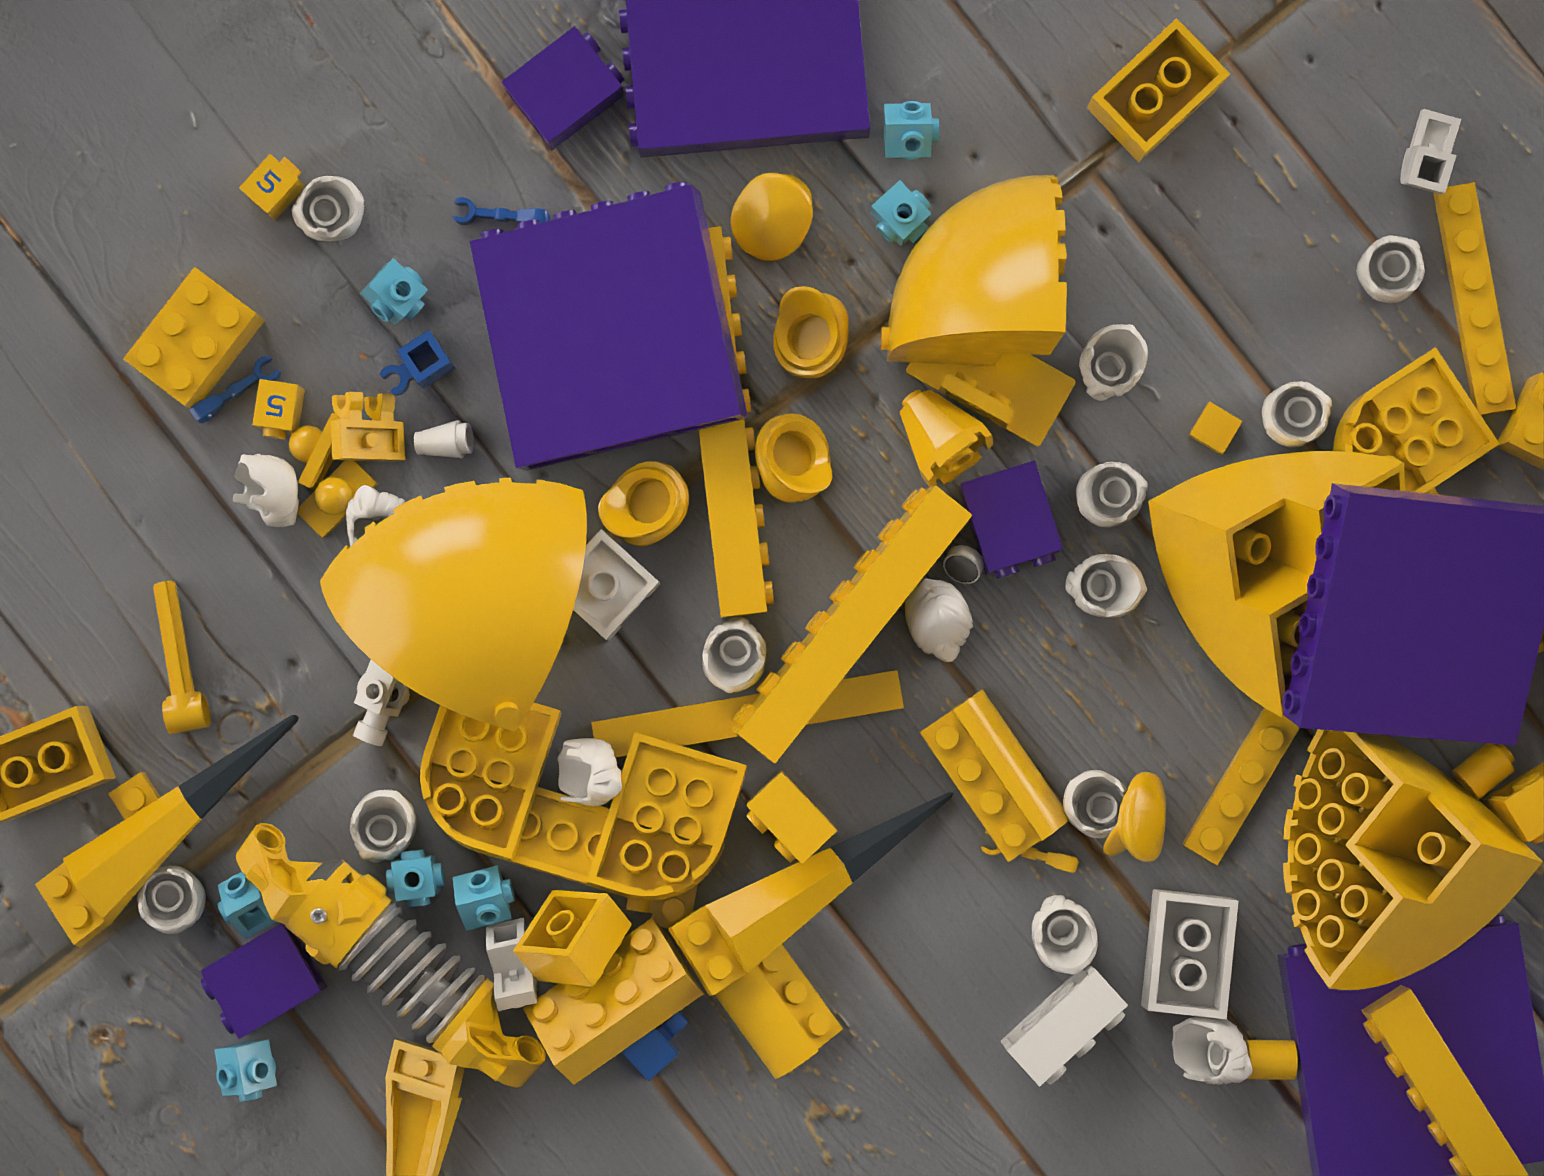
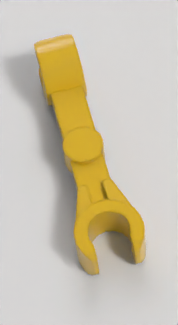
M981 846L982 851L988 855L1001 853L998 847L991 850ZM1030 847L1021 853V857L1043 860L1046 864L1056 869L1070 873L1076 872L1079 863L1076 857L1059 852L1044 853L1034 847Z

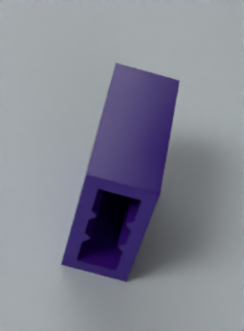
M576 26L572 27L502 81L505 92L551 151L624 96L621 83L625 80L622 74L612 62L605 65L597 54L601 51V48L589 32L582 35Z
M1035 460L960 483L958 490L964 508L972 514L968 521L978 553L984 561L985 575L995 572L996 578L999 579L1018 573L1017 565L1032 561L1033 567H1038L1056 561L1054 553L1062 551L1063 547Z
M282 923L200 970L204 977L201 979V985L205 993L211 1000L216 998L223 1011L220 1014L223 1025L230 1034L235 1033L238 1039L327 988L325 981L306 951L301 939Z

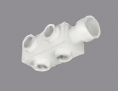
M370 660L366 673L358 682V693L354 701L355 704L366 708L367 711L364 719L358 721L353 736L364 742L383 746L388 733L385 727L389 717L399 716L402 706L409 700L410 693L409 687L402 684ZM397 688L399 696L394 701L392 699V692Z

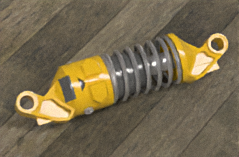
M260 823L254 827L237 851L236 861L241 871L246 875L245 877L261 892L264 905L271 919L284 924L286 928L305 942L306 951L323 965L330 963L335 968L339 967V971L346 970L347 968L353 971L352 981H358L362 978L368 983L367 993H373L377 989H382L385 992L382 997V1006L390 1004L394 999L404 998L397 1009V1018L405 1016L421 1000L424 1004L411 1023L412 1030L420 1028L434 1013L438 1014L426 1034V1041L428 1044L433 1043L432 1047L443 1054L448 1064L478 1069L490 1076L494 1081L514 1088L522 1087L546 1059V1052L538 1040L527 1035L509 1037L504 1036L502 1033L495 1004L494 982L488 977L485 979L484 975H479L466 990L476 973L474 967L466 969L452 984L448 981L461 962L460 955L451 957L437 972L434 970L445 953L446 943L438 944L434 948L429 946L431 931L420 933L415 929L417 925L416 919L405 921L401 918L402 908H396V903H391L393 900L386 895L387 888L370 874L361 875L343 859L324 863L290 861L285 849V837L278 828L268 823Z

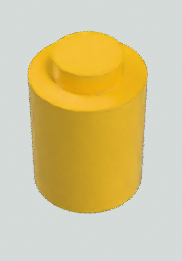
M1485 743L1451 772L1457 783L1479 800L1515 771L1512 765L1515 758L1503 744Z
M1245 1040L1247 1053L1253 1069L1252 1074L1247 1079H1296L1298 1057L1294 1040Z

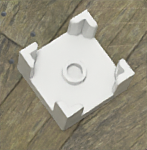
M601 529L586 545L583 570L573 610L603 638L609 641L620 630V625L646 597L649 598L661 584Z

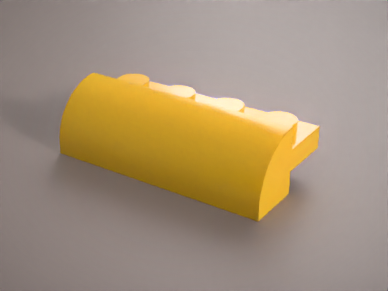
M983 689L919 732L1007 862H1010L1040 840L1043 841L1069 821L1064 813L1063 805Z
M782 944L748 974H745L715 994L718 1001L775 1079L784 1076L816 1054L820 1047L843 1030Z

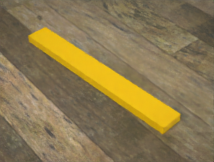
M898 670L842 679L806 725L904 708ZM761 693L591 722L594 739H601L611 744V749L615 752L614 757L627 756L635 732L680 746L738 737L732 731L736 725L732 718L745 702L752 705Z

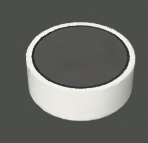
M959 545L949 550L943 562V567L946 574L954 581L971 584L979 579L984 569V561L982 556L973 548Z

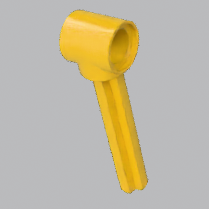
M175 581L158 582L154 584L153 590L171 696L166 697L162 704L166 729L172 735L209 728L211 718L207 699L200 691H194Z

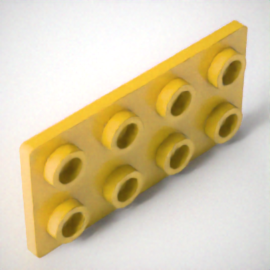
M1002 353L996 366L910 362L906 368L908 375L1035 447H1039L1076 384L1075 379L1031 354Z

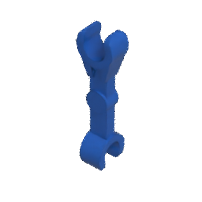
M460 197L454 201L458 206L466 205L470 207L467 216H453V219L460 225H469L476 218L493 219L498 222L517 221L518 223L527 220H540V223L550 221V215L545 209L529 208L518 209V211H510L506 208L486 209L476 208L468 198Z
M263 356L255 362L254 373L240 382L231 384L220 395L216 394L191 406L190 412L199 423H204L214 417L225 406L226 402L240 397L244 394L245 390L258 383L259 379L277 381L281 376V371L278 369L269 376L262 375V367L273 360L270 356Z

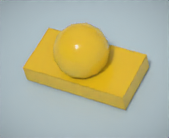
M331 413L323 432L315 426H301L291 434L289 439V451L292 456L299 462L306 463L298 483L314 491L319 483L325 479L334 461L332 458L330 421L340 419L335 413Z
M345 460L328 478L319 483L316 490L298 507L297 514L325 539L347 517L346 509L348 508V502L354 498L356 491L363 485L375 488L378 483L356 461Z

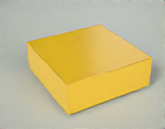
M1209 401L1188 436L1217 454L1222 455L1243 421Z

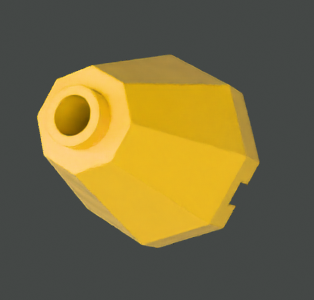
M920 389L915 390L902 401L904 407L900 410V416L921 477L929 487L937 486V479H940L943 484L950 483L982 458L978 450L983 445L987 451L993 445L992 434L982 422L931 389L924 392Z

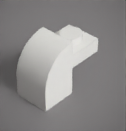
M1426 109L1420 111L1410 148L1406 149L1400 177L1401 184L1436 194H1444L1446 192L1457 156L1451 154L1461 119Z
M524 918L486 926V951L494 974V996L498 1011L521 1008L525 1005L537 1003L536 990H539V983L513 952L527 930Z

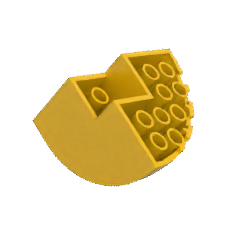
M1031 175L1012 178L987 186L954 204L924 232L905 261L897 280L891 302L889 327H882L880 350H887L888 362L996 366L1002 353L1051 355L1066 332L1067 282H1059V276L1064 274L1067 259L1065 243H1060L1061 236H1065L1066 227L1064 210H1057L1058 205L1062 204L1063 198L1057 177H1054V175Z
M1308 451L1270 455L1210 470L1148 501L1155 547L1161 570L1170 594L1187 627L1212 662L1236 687L1252 700L1282 718L1284 717L1283 697L1285 692L1289 690L1292 676L1291 659L1294 652L1297 651L1300 638L1299 621L1301 615L1305 613L1308 600L1307 583L1310 575L1314 572L1317 558L1315 545L1317 538L1322 534L1325 520L1324 502L1327 496L1330 495L1332 483L1405 491L1404 462L1372 454L1341 451Z
M499 478V483L476 485L475 481L458 483L444 487V493L433 495L424 500L422 496L411 499L394 508V514L380 523L372 522L365 527V534L351 547L346 545L328 567L320 580L322 593L330 611L344 632L358 648L392 677L445 708L516 732L539 694L554 664L574 609L586 548L587 514L583 490L538 479H536L535 484L513 483L511 478Z
M1318 729L1306 750L1311 754L1302 776L1296 774L1293 786L1297 787L1293 810L1287 809L1283 839L1288 840V862L1283 863V875L1286 893L1292 896L1295 912L1292 915L1294 927L1300 928L1307 944V948L1304 950L1315 970L1330 989L1360 990L1377 987L1407 977L1442 959L1486 926L1511 901L1543 863L1503 821L1472 794L1424 758L1387 735Z

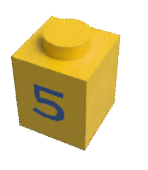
M269 154L243 182L239 189L275 221L301 193L305 186L297 178L302 172L286 157H283L279 162Z
M259 379L252 425L263 430L262 436L286 440L287 433L292 434L299 428L305 389L298 384Z

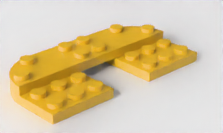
M1435 347L1353 401L1344 412L1338 424L1334 437L1333 451L1372 454L1404 462L1405 491L1439 495L1435 489L1436 486L1500 443ZM1544 629L1538 653L1544 651Z
M533 702L518 729L514 732L467 717L440 705L422 757L420 769L421 790L434 820L458 844L477 853L626 898L644 901L668 899L690 890L700 883L717 864L725 846L724 842L746 775L747 765L635 732L621 773L622 790L613 797L611 807L586 806L585 804L560 800L561 796L567 795L538 787L562 715L560 710Z

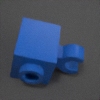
M428 330L397 350V353L404 362L400 366H386L381 370L380 376L385 380L393 374L399 375V385L390 391L394 396H400L408 390L410 381L413 379L425 389L456 368L436 337Z
M679 1011L667 1019L660 1027L657 1026L623 1050L622 1053L649 1082L678 1055L679 1049L670 1039L688 1024L689 1020Z

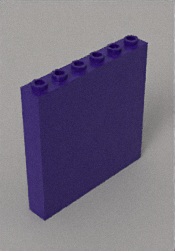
M626 0V10H619L621 34L628 33L630 46L622 48L624 71H632L633 85L626 86L628 109H635L636 123L629 124L631 147L638 146L640 158L869 138L870 121L858 0Z
M687 182L671 183L664 187V192L650 195L649 191L636 192L628 195V201L613 204V201H601L592 204L590 211L578 214L575 210L562 211L553 215L554 220L540 223V220H527L518 223V229L504 232L503 229H492L482 232L480 239L469 241L516 468L526 471L748 418L700 191L692 184L688 185Z
M1332 483L1330 495L1327 496L1324 502L1325 520L1322 534L1317 538L1315 545L1317 558L1314 572L1310 575L1307 583L1308 600L1305 613L1301 615L1299 621L1300 638L1297 651L1294 652L1291 659L1292 676L1289 690L1285 692L1283 697V715L1299 728L1516 746L1544 629V506Z
M1503 914L1496 915L1473 937L1426 968L1394 982L1360 990L1330 989L1308 958L1304 950L1307 948V944L1287 947L1288 953L1277 955L1290 1038L1295 1041L1297 1048V1081L1313 1176H1449L1457 1174L1449 1162V1159L1454 1157L1446 1144L1440 1146L1427 1125L1432 1123L1425 1110L1419 1112L1408 1098L1406 1091L1410 1089V1086L1403 1075L1397 1078L1386 1063L1384 1057L1389 1055L1381 1041L1376 1044L1363 1026L1367 1018L1363 1014L1362 1009L1400 985L1412 990L1521 1164L1544 1161V1075L1519 924L1517 922L1505 920Z

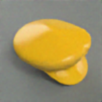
M765 173L755 177L743 189L732 209L730 223L736 243L746 253L763 261H775L792 254L803 242L812 223L813 206L811 192L803 181L793 175Z
M806 286L792 288L785 293L780 303L779 316L773 334V348L776 358L782 368L799 378H819L828 374L840 363L847 348L849 335L847 310L839 299L830 294L821 293L815 288Z
M783 414L768 420L760 429L755 443V458L762 482L773 497L788 503L801 502L813 498L831 484L833 476L829 445L821 428L814 421L801 414Z
M646 461L636 464L626 470L603 495L598 506L599 518L609 532L620 537L625 542L639 547L652 545L672 533L683 521L689 506L688 487L679 472L669 464L660 461Z
M1141 772L1130 782L1121 802L1118 822L1103 846V851L1106 855L1115 856L1128 850L1136 859L1148 863L1155 861L1159 857L1164 843L1166 794L1163 783L1156 774Z

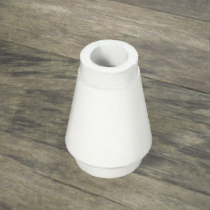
M456 420L415 432V451L418 455L464 458L465 454H471L474 449L471 425Z

